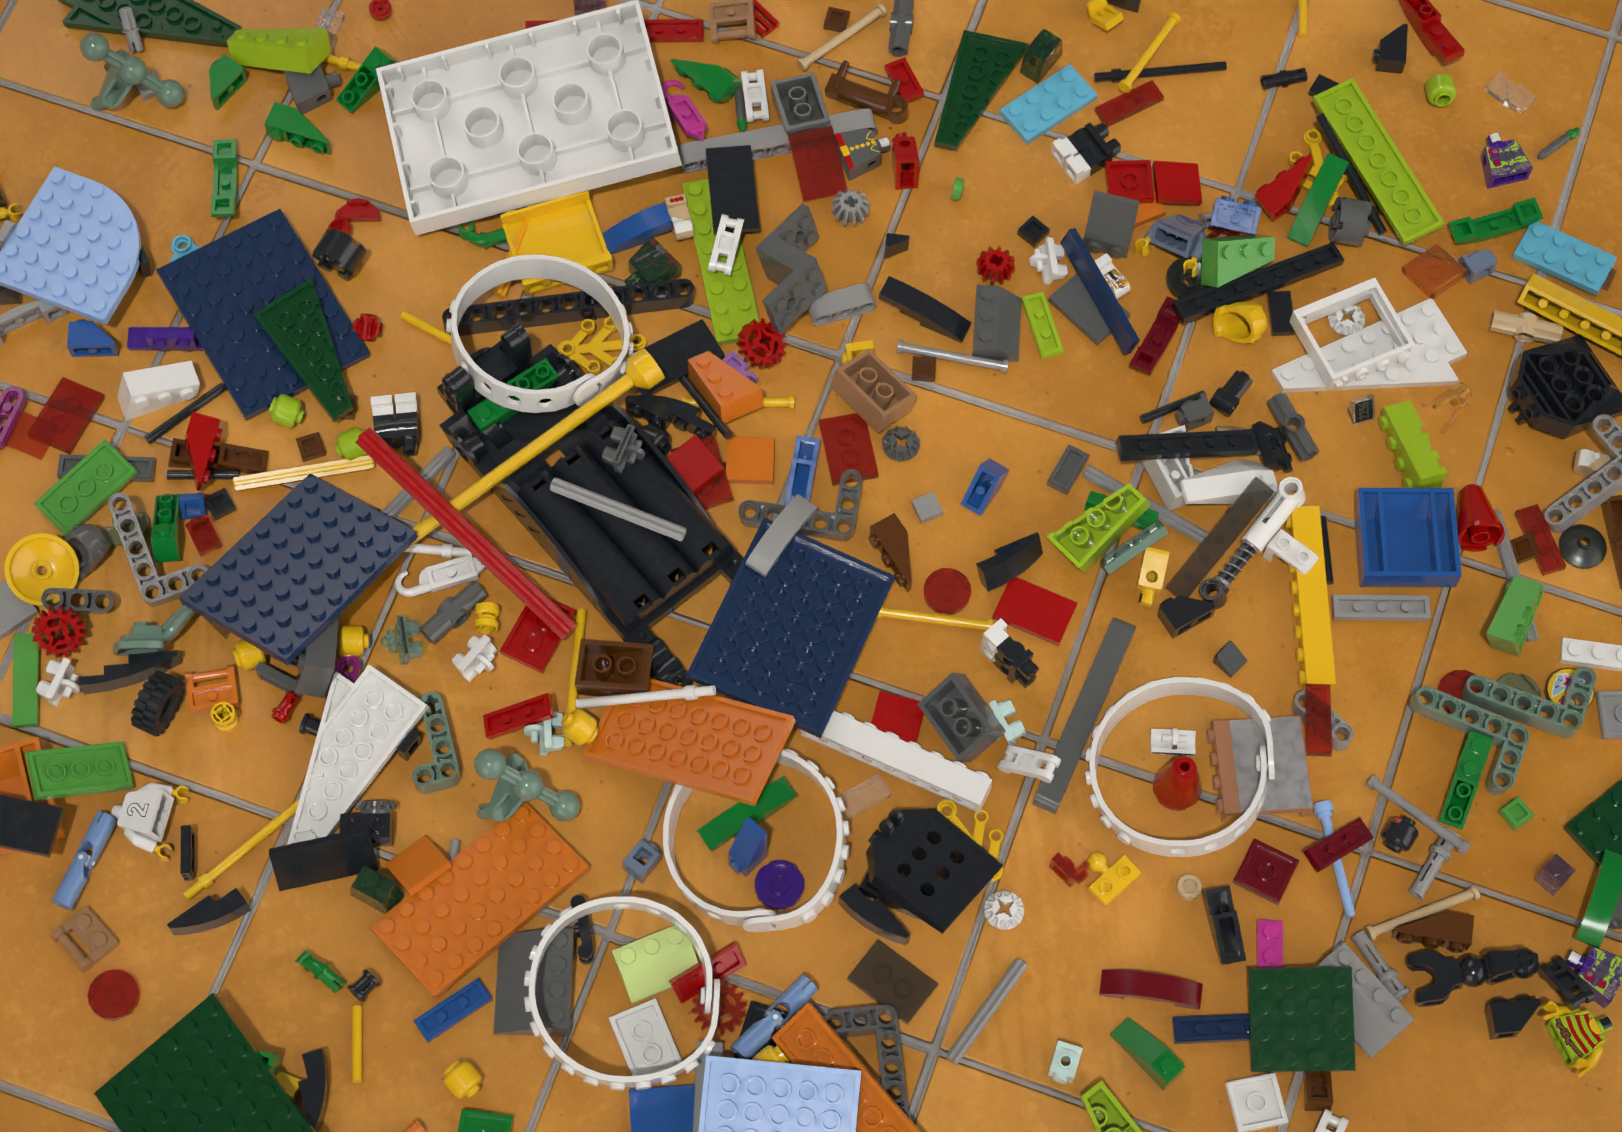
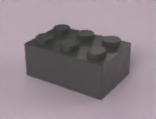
M951 673L918 703L922 712L958 762H972L1006 732L965 674Z

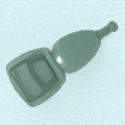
M182 605L162 626L149 625L145 621L134 622L129 634L122 635L119 641L113 644V654L116 656H128V654L163 651L164 643L170 642L181 632L195 614V611Z

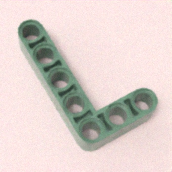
M1589 667L1578 668L1568 683L1562 705L1481 675L1469 677L1462 688L1461 695L1466 702L1557 736L1571 738L1583 723L1596 682V674ZM1578 678H1583L1587 684L1580 683ZM1470 686L1477 687L1480 692H1473ZM1493 695L1501 696L1503 701H1497ZM1571 699H1576L1580 706L1573 704ZM1517 703L1525 705L1527 710L1520 709ZM1540 712L1548 713L1550 718H1544ZM1564 720L1570 721L1574 727L1567 726Z
M1421 687L1412 695L1410 707L1416 713L1466 734L1471 730L1494 739L1492 745L1497 746V750L1486 779V788L1491 794L1498 796L1513 786L1530 735L1526 727L1432 687ZM1419 696H1424L1428 700V704H1423ZM1442 705L1449 707L1451 714L1444 712ZM1465 715L1471 716L1473 718L1474 723H1469L1466 720ZM1488 724L1496 728V733L1489 730ZM1511 733L1517 735L1519 743L1513 741ZM1503 755L1508 756L1511 759L1512 764L1506 763L1504 761ZM1496 777H1499L1503 780L1504 787L1498 785V783L1496 782Z

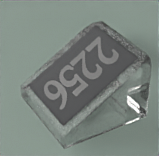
M1373 394L1351 399L1347 412L1353 424L1374 419L1375 404Z

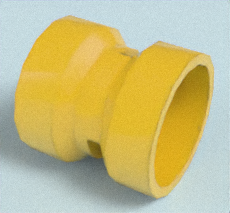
M491 602L476 604L475 614L477 619L474 623V630L486 634L497 632L499 622L496 620V617L499 615V606Z
M219 702L212 707L211 718L217 730L223 733H230L237 728L239 718L230 703Z

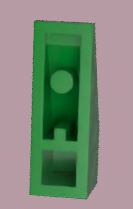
M1129 1017L1110 1034L1163 1091L1183 1073L1186 1067L1165 1045Z

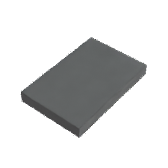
M1078 273L1049 297L1048 301L1097 346L1112 334ZM1121 306L1126 317L1129 319L1130 313Z

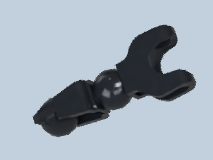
M1518 947L1510 951H1490L1484 954L1482 958L1469 955L1460 961L1458 958L1448 959L1437 951L1429 950L1410 955L1406 958V964L1411 971H1425L1431 975L1434 981L1433 986L1420 990L1415 996V1003L1418 1007H1429L1443 1004L1449 998L1451 992L1462 989L1463 985L1478 987L1485 981L1486 984L1495 985L1516 977L1520 979L1532 977L1539 968V958L1536 952L1526 947Z

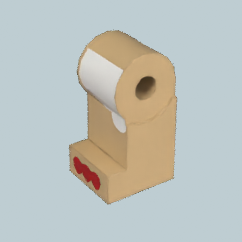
M685 194L665 198V206L672 220L671 232H673L675 240L679 241L694 237V228L689 215Z
M1580 449L1576 451L1573 471L1579 475L1591 477L1613 461L1614 458L1611 455L1595 453L1588 449ZM1612 474L1609 478L1615 480L1619 474Z

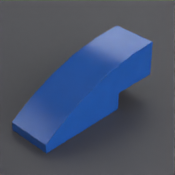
M662 202L622 220L606 230L602 235L607 250L612 255L648 243L652 236L672 230V220L665 203Z
M797 435L785 505H788L797 494L810 501L821 444L820 439Z

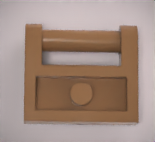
M730 0L709 3L710 37L712 43H719V40L733 38H756L753 0ZM747 23V28L718 31V26Z
M87 906L63 926L56 928L51 933L53 940L59 942L78 963L77 967L82 973L90 970L120 945ZM74 931L90 949L92 954L86 957L67 935Z

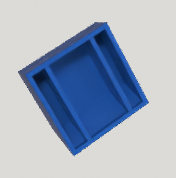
M1454 488L1357 489L1355 529L1360 587L1457 586L1462 575Z

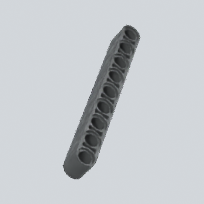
M1113 617L1053 755L1059 757L1061 763L1058 768H1055L1051 783L1041 781L1032 805L1056 814L1136 629L1135 625Z

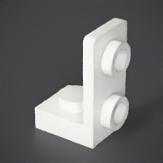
M1282 529L1268 543L1263 555L1269 562L1277 556L1303 575H1306L1319 559L1318 555Z

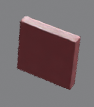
M1254 838L1233 884L1279 905L1300 860Z

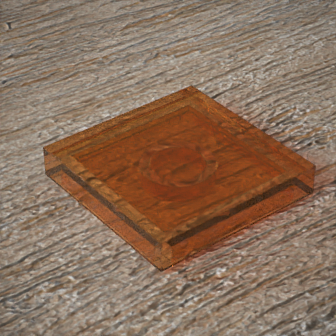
M1435 244L1402 266V273L1431 299L1468 275V270L1438 244Z

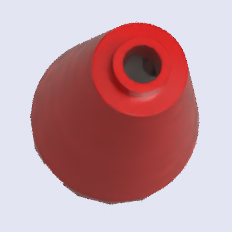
M1468 484L1460 490L1457 517L1458 542L1462 549L1471 552L1485 551L1487 546L1494 544L1495 547L1503 541L1505 536L1504 527L1483 488L1475 484Z
M1186 756L1178 757L1163 766L1156 773L1153 780V792L1162 806L1170 810L1182 811L1197 803L1202 793V782L1196 763L1191 758Z

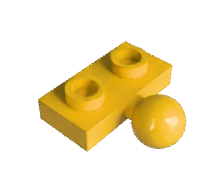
M1095 852L1089 856L1087 864L1090 870L1100 872L1102 875L1087 889L1105 907L1134 881L1141 872L1125 854L1109 868L1105 855Z

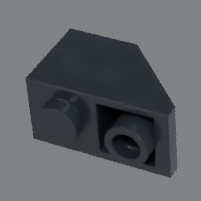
M1522 996L1516 998V1001L1507 1002L1504 998L1492 1000L1484 1010L1490 1040L1516 1037L1541 1004L1540 998L1532 999L1531 996Z

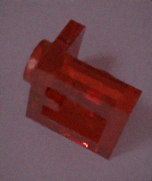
M207 514L196 516L185 524L200 557L223 547Z
M1058 852L1051 859L1049 868L1071 887L1075 883L1081 884L1088 877L1089 873L1087 871L1090 864L1085 861L1076 870L1074 863L1068 857H1063Z

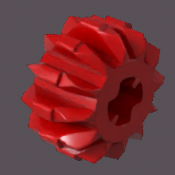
M999 245L997 250H994L991 246L987 252L982 250L976 265L977 274L982 275L983 282L990 280V284L993 285L995 281H998L1002 285L1004 279L1008 281L1011 279V275L1015 271L1014 256H1009L1010 252L1008 249L1002 252Z

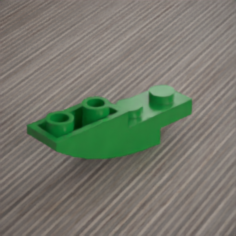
M545 358L508 381L507 385L531 390L548 389L559 379V375ZM509 396L513 400L520 401L518 397ZM488 398L467 411L468 416L480 432L485 431L497 422L502 424L520 412L498 405Z
M1471 730L1469 731L1462 753L1456 764L1438 822L1463 830L1494 739Z

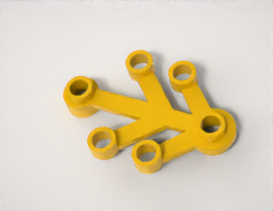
M1311 129L1305 132L1302 143L1305 148L1311 151L1314 166L1309 175L1316 178L1323 164L1320 150L1322 136L1319 131ZM1298 151L1291 152L1288 163L1294 166L1295 161L1292 158L1296 157L1299 159L1303 155ZM1347 175L1342 176L1338 184L1337 190L1344 183V181L1349 180ZM1306 179L1303 188L1309 191L1313 182ZM1337 190L1331 202L1329 203L1328 208L1334 205V202L1338 197Z
M609 316L604 320V327L589 344L580 345L587 335L595 332V323L591 319H585L581 323L580 331L571 341H562L558 344L556 350L560 354L566 355L572 362L587 370L588 374L593 373L597 376L601 371L600 363L596 360L589 361L582 355L591 354L608 367H611L618 357L613 358L606 352L622 350L621 340L604 342L612 332L617 330L615 325H607L609 322H613ZM586 325L592 326L590 329H585L584 327ZM633 334L629 338L630 343H633L635 340L641 341L639 344L634 343L633 353L642 347H647L646 338L643 335ZM565 349H572L568 353L564 352ZM591 366L598 367L596 370L589 369Z
M949 799L942 800L937 806V811L982 847L984 829L989 819L988 813L985 810H981L980 813L975 812L973 819L975 828L972 837L956 816V804ZM949 809L951 814L944 815L942 810ZM984 815L986 819L979 821L977 816ZM999 829L991 830L988 836L990 843L989 854L996 860H998L999 847L1004 838L1003 832ZM993 834H998L1000 836V840L995 841L992 839L991 836ZM1003 867L990 882L998 881L1002 877Z

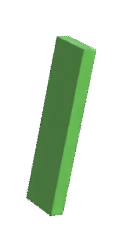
M34 633L14 634L13 728L39 727V695L36 692L40 677V650L37 649L40 642L32 641Z

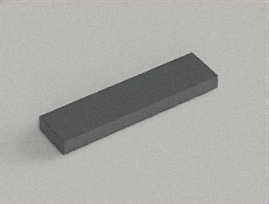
M60 454L57 472L58 479L66 475L86 455ZM123 456L138 472L130 482H154L155 457Z

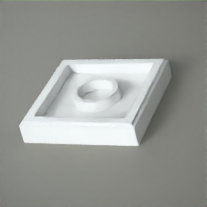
M1276 1073L1230 1081L1224 1084L1237 1132H1251L1288 1124Z

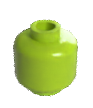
M1435 74L1425 84L1428 100L1434 106H1448L1457 96L1454 80L1448 74Z
M281 394L278 398L274 397L268 415H271L273 423L286 428H292L295 422L300 424L305 411L301 410L302 403L300 400Z
M353 427L338 435V444L335 445V449L341 458L345 457L347 460H353L367 455L355 443L358 440V436L363 431H366L365 429L361 430L358 427Z

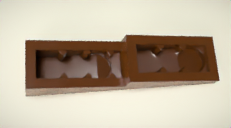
M173 438L168 467L191 469L185 440ZM221 443V446L214 445L213 449L217 450L214 462H209L207 470H239L240 473H262L266 470L269 451Z
M1622 495L1612 496L1603 502L1601 509L1620 589H1622Z
M1303 1072L1304 1110L1324 1111L1326 1108L1331 1111L1333 1105L1331 1072Z

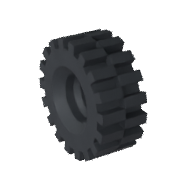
M161 670L155 671L153 675H150L148 682L145 681L142 691L140 690L138 693V699L133 704L135 707L131 712L133 714L131 717L132 726L158 737L160 734H163L165 728H169L171 720H174L176 711H179V704L182 702V695L185 692L183 681Z

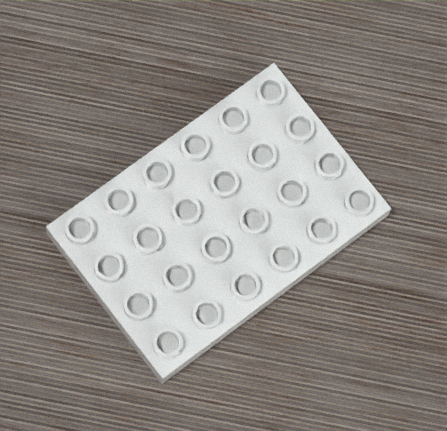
M639 0L376 68L408 217L415 235L682 166Z

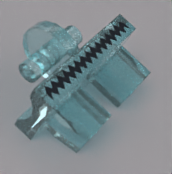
M397 615V623L394 625L396 634H394L392 628L387 629V636L381 638V645L389 647L390 653H396V646H398L400 665H407L409 659L422 656L421 641H408L409 636H418L419 625L418 620H405L404 615Z

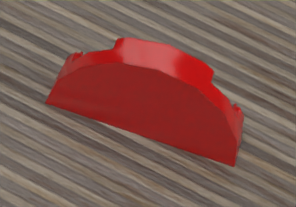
M359 198L346 201L347 203L336 211L334 218L344 217L349 222H381L378 208L369 203L368 200Z

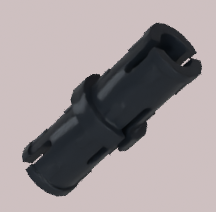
M1305 67L1289 71L1285 69L1280 70L1279 73L1262 75L1260 83L1263 90L1282 86V88L1288 87V85L1293 83L1306 82L1308 79Z

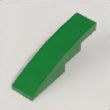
M1330 153L1327 154L1287 239L1308 248L1348 167V161Z
M783 776L763 788L755 806L738 802L697 831L709 850L713 852L731 838L736 839L744 821L748 817L759 825L798 796Z

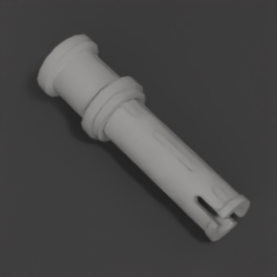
M1448 829L1449 831H1451L1452 833H1454L1456 836H1458L1459 838H1461L1456 832H1454V831L1451 830V829ZM1441 836L1435 845H1431V855L1413 886L1409 889V894L1419 900H1423L1443 863L1451 858L1450 853L1454 846Z
M1365 930L1354 935L1351 940L1376 973L1378 980L1399 1002L1409 995L1410 989L1405 988L1398 978L1399 973L1394 969H1390L1380 952L1367 936Z

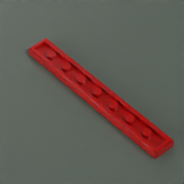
M703 19L644 20L650 43L703 42ZM558 20L525 21V29Z

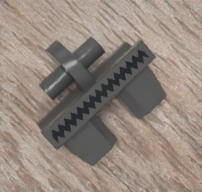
M628 424L626 429L614 427L611 433V441L618 443L619 446L617 449L606 447L602 454L603 461L612 465L615 472L621 474L626 462L634 464L635 459H643L645 456V452L641 449L642 442L636 440L638 435L634 432L635 426Z

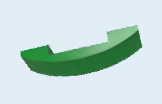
M213 140L214 180L210 215L211 217L234 216L238 192L237 140Z
M1534 197L1513 203L1512 208L1472 220L1469 216L1448 222V227L1455 244H1469L1513 233L1543 219V215Z
M1607 849L1604 850L1585 914L1581 918L1575 940L1596 948H1600L1622 889V855Z

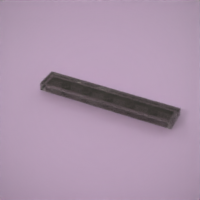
M1257 476L1254 477L1164 588L1175 597L1180 595L1189 597L1264 506L1274 491Z

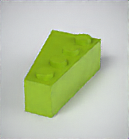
M327 28L239 29L227 40L230 58L239 65L311 74L332 52Z
M1411 401L1385 406L1378 419L1379 425L1382 430H1385L1387 446L1390 451L1393 450L1395 455V466L1402 473L1404 488H1441L1448 472L1445 466H1439L1438 460H1440L1438 452L1436 450L1431 451V439L1427 432L1421 431L1422 422Z
M1128 483L1105 498L1097 506L1089 508L1083 515L1073 521H1069L1063 525L1064 527L1046 537L1081 571L1086 573L1152 504L1136 488Z
M1102 1080L1081 1096L1082 1104L1095 1132H1142Z

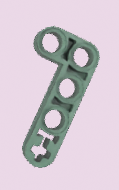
M427 692L421 698V701L429 707L423 714L434 759V762L416 767L412 773V779L417 791L423 794L455 787L461 780V773L441 696L436 692ZM431 704H435L437 714L432 715ZM436 725L444 726L439 732L432 731ZM442 747L449 748V751L445 754L437 753ZM447 770L455 771L450 777L443 776V773ZM423 776L431 777L426 783L419 782V779Z

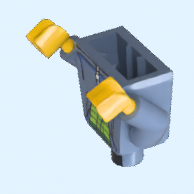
M1181 214L1157 219L1145 234L1146 238L1138 239L1135 242L1136 251L1138 253L1142 249L1144 257L1149 255V243L1151 242L1185 258L1190 257L1191 259L1186 260L1183 264V273L1185 275L1188 269H1193L1192 277H1195L1197 275V261H1200L1202 258V238H1207L1204 233L1205 225L1200 220H1192Z

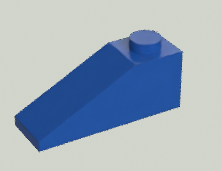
M750 817L744 821L728 852V865L737 874L741 872L745 877L767 857V833Z

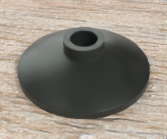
M1191 258L1177 259L1169 266L1166 274L1167 284L1170 290L1179 298L1210 288V286L1201 285L1202 263L1197 261V275L1195 277H1192L1193 269H1188L1185 275L1183 273L1184 262Z
M1577 524L1570 526L1562 533L1559 539L1561 556L1567 563L1576 568L1590 569L1599 565L1607 552V545L1603 535L1588 525ZM1581 541L1587 542L1588 546L1583 545Z

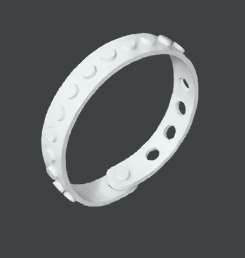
M533 254L514 256L495 262L479 271L465 283L458 293L456 300L453 299L450 305L449 312L452 313L451 319H447L446 333H451L452 351L457 365L461 366L468 373L473 387L480 394L492 402L509 409L541 413L564 409L575 403L578 406H582L624 376L627 358L633 355L634 343L629 342V338L633 336L631 322L628 323L625 307L620 303L612 288L590 269L564 258ZM517 279H550L575 286L596 299L613 320L620 335L622 351L614 364L597 376L589 373L569 384L552 389H522L500 382L484 372L465 350L458 334V325L466 309L479 296L493 287ZM509 396L518 397L520 401L513 400ZM542 399H551V401L546 403L539 402Z
M1202 677L1166 678L1148 682L1135 690L1129 691L1121 700L1106 711L1100 725H1097L1093 731L1092 746L1088 747L1086 752V761L1089 762L1090 770L1085 771L1087 785H1092L1094 794L1089 795L1093 808H1098L1102 815L1099 817L1101 822L1107 829L1111 828L1117 835V838L1124 844H1130L1142 851L1160 856H1200L1222 849L1233 843L1251 827L1264 804L1267 791V770L1269 772V780L1275 779L1273 738L1269 724L1271 722L1270 716L1265 709L1260 708L1249 694L1243 693L1227 683L1208 680ZM1196 695L1227 702L1248 714L1263 733L1266 741L1267 755L1265 745L1260 746V755H1256L1257 771L1261 770L1258 791L1246 812L1232 825L1216 834L1194 840H1163L1149 837L1123 824L1115 817L1102 798L1097 781V767L1099 756L1107 737L1113 728L1131 711L1161 697Z
M782 749L776 763L784 764L800 771L823 790L833 805L837 828L835 854L829 874L817 894L799 909L777 915L775 911L764 908H757L751 911H730L705 903L696 897L682 882L674 854L675 830L678 817L685 801L694 789L676 784L665 812L663 823L664 855L670 873L683 895L697 910L706 916L725 924L743 926V930L747 932L785 930L813 921L832 902L838 884L842 883L845 875V870H843L845 860L849 858L850 847L846 845V836L850 835L849 821H844L842 811L846 809L841 796L835 797L832 791L835 789L834 784L828 776L822 777L818 772L819 768L812 761L807 760L806 762L798 757L796 752L789 749Z
M605 897L583 903L574 908L572 906L568 907L559 914L560 918L553 925L549 923L540 934L543 937L538 946H533L529 957L533 962L531 971L526 970L524 986H529V996L524 997L526 1012H531L533 1022L529 1024L534 1036H540L545 1044L542 1049L551 1059L555 1057L562 1064L560 1066L562 1070L571 1076L575 1073L584 1078V1083L595 1087L601 1084L609 1086L610 1090L623 1091L625 1087H636V1090L651 1088V1084L661 1082L662 1085L671 1083L677 1080L676 1076L684 1071L687 1074L700 1065L698 1060L704 1053L706 1055L710 1054L716 1044L712 1038L717 1027L719 1014L720 979H714L712 989V967L709 954L697 931L680 914L665 905L645 898ZM610 909L645 911L672 923L690 940L702 963L705 976V987L701 988L700 1004L704 1005V1014H710L711 1011L709 1032L701 1046L681 1063L660 1072L638 1076H613L590 1070L578 1064L555 1044L547 1033L538 1013L535 998L536 978L539 965L549 944L563 928L575 920L594 912Z

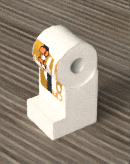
M1107 253L1095 260L1116 299L1130 292L1129 282L1112 264V259Z

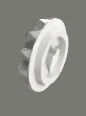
M1352 305L1328 315V322L1335 332L1348 336L1363 328L1365 314L1361 311V306ZM1343 313L1346 316L1349 314H1353L1350 320L1346 319L1345 321L1343 320L1341 322L1343 318Z
M1001 890L992 893L986 900L984 914L987 921L993 927L1008 930L1016 927L1022 921L1024 906L1021 898L1015 895L1013 891ZM999 902L1004 906L1011 905L1009 908L1010 915H1007L1005 912L997 914L1000 910Z

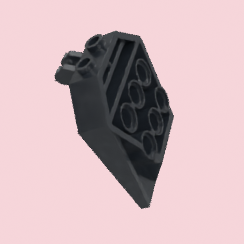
M1582 335L1523 351L1514 364L1509 391L1515 402L1509 406L1508 410L1511 414L1518 412L1520 409L1523 410V413L1516 419L1518 425H1522L1529 420L1534 428L1562 438H1568L1592 428L1594 419L1599 415L1606 414L1612 418L1622 415V393Z
M936 809L892 810L888 814V818L880 822V831L876 830L868 839V842L871 844L866 851L870 885L942 934L1003 867L998 860ZM913 855L919 857L920 860L915 859ZM898 872L904 873L905 876H901ZM936 875H940L944 880L939 879ZM921 891L926 892L929 896H925Z

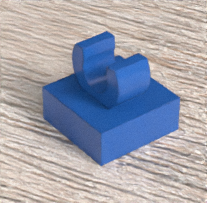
M204 493L179 495L182 519L206 518L207 509Z

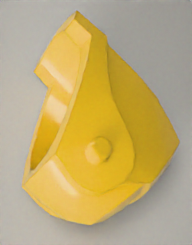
M1236 302L1216 308L1213 317L1214 335L1216 337L1223 336L1237 343L1253 344L1262 337L1267 328V318L1263 306L1255 302Z

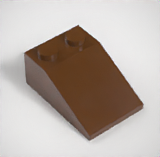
M581 639L575 678V687L578 695L610 696L648 692L654 644Z

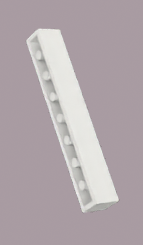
M833 711L821 738L800 729L801 735L945 799L952 800L977 813H980L992 789V779L982 771L974 772L967 769V766L961 762H951L944 759V756L938 752L931 751L930 753L922 749L915 742L909 741L907 743L892 732L884 733L878 730L875 725L869 722L861 723L845 712L841 714Z

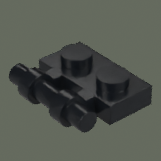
M1261 421L1253 424L1252 427L1255 430L1265 467L1274 471L1283 469L1284 473L1293 471L1291 465L1292 457L1290 453H1287L1286 439L1281 434L1280 428H1273L1271 425Z

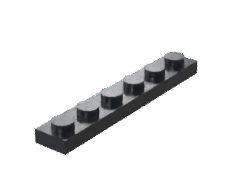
M1254 429L1120 435L1116 440L1121 461L1255 455L1259 451Z

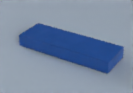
M477 978L413 1021L427 1043H429L491 1002L492 998Z

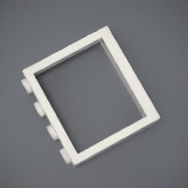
M1376 278L1296 309L1292 312L1289 321L1329 390L1335 387L1342 388L1356 378L1358 380L1364 379L1373 371H1383L1395 362H1405L1411 357L1415 347L1413 340ZM1370 299L1398 348L1335 374L1306 324Z

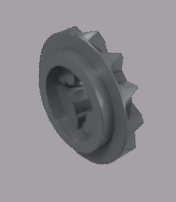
M896 426L891 430L888 429L885 436H883L882 447L889 458L895 461H907L918 453L920 438H918L915 431L910 430L907 426ZM897 439H906V447L903 445L896 446Z
M359 801L356 803V810H361V814L391 813V810H396V803L393 801Z

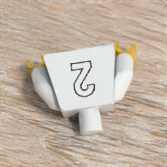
M149 783L137 791L128 792L123 805H115L112 808L111 814L118 820V826L124 830L125 837L134 846L150 853L154 851L158 853L162 861H169V858L162 856L161 852L164 849L173 852L171 846L168 844L159 846L156 843L162 841L174 797L177 803L186 804L188 798L180 797L179 794H189V789L186 786L172 789V786Z

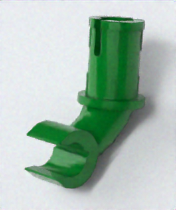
M469 221V229H463L461 224L458 225L461 239L468 240L474 245L484 247V249L492 245L507 243L503 228L486 233L483 231L476 233L474 231V224Z
M306 950L295 960L296 963L304 967L305 971L308 972L310 970L314 974V979L322 981L333 993L340 990L339 985L343 986L345 983L344 979L340 978L329 968L330 965L328 963L320 962Z

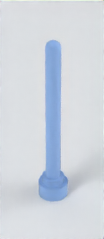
M1325 800L1313 804L1314 815L1318 817V820H1321L1326 838L1335 833L1331 817H1333L1332 812H1334L1332 801ZM1339 859L1332 865L1345 914L1347 917L1352 918L1355 915V909L1342 859Z

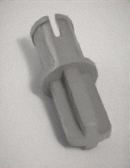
M132 7L120 8L119 13L124 28L122 32L126 35L129 51L135 52L136 49V52L143 50L144 47L142 46L138 31L140 27L136 24Z

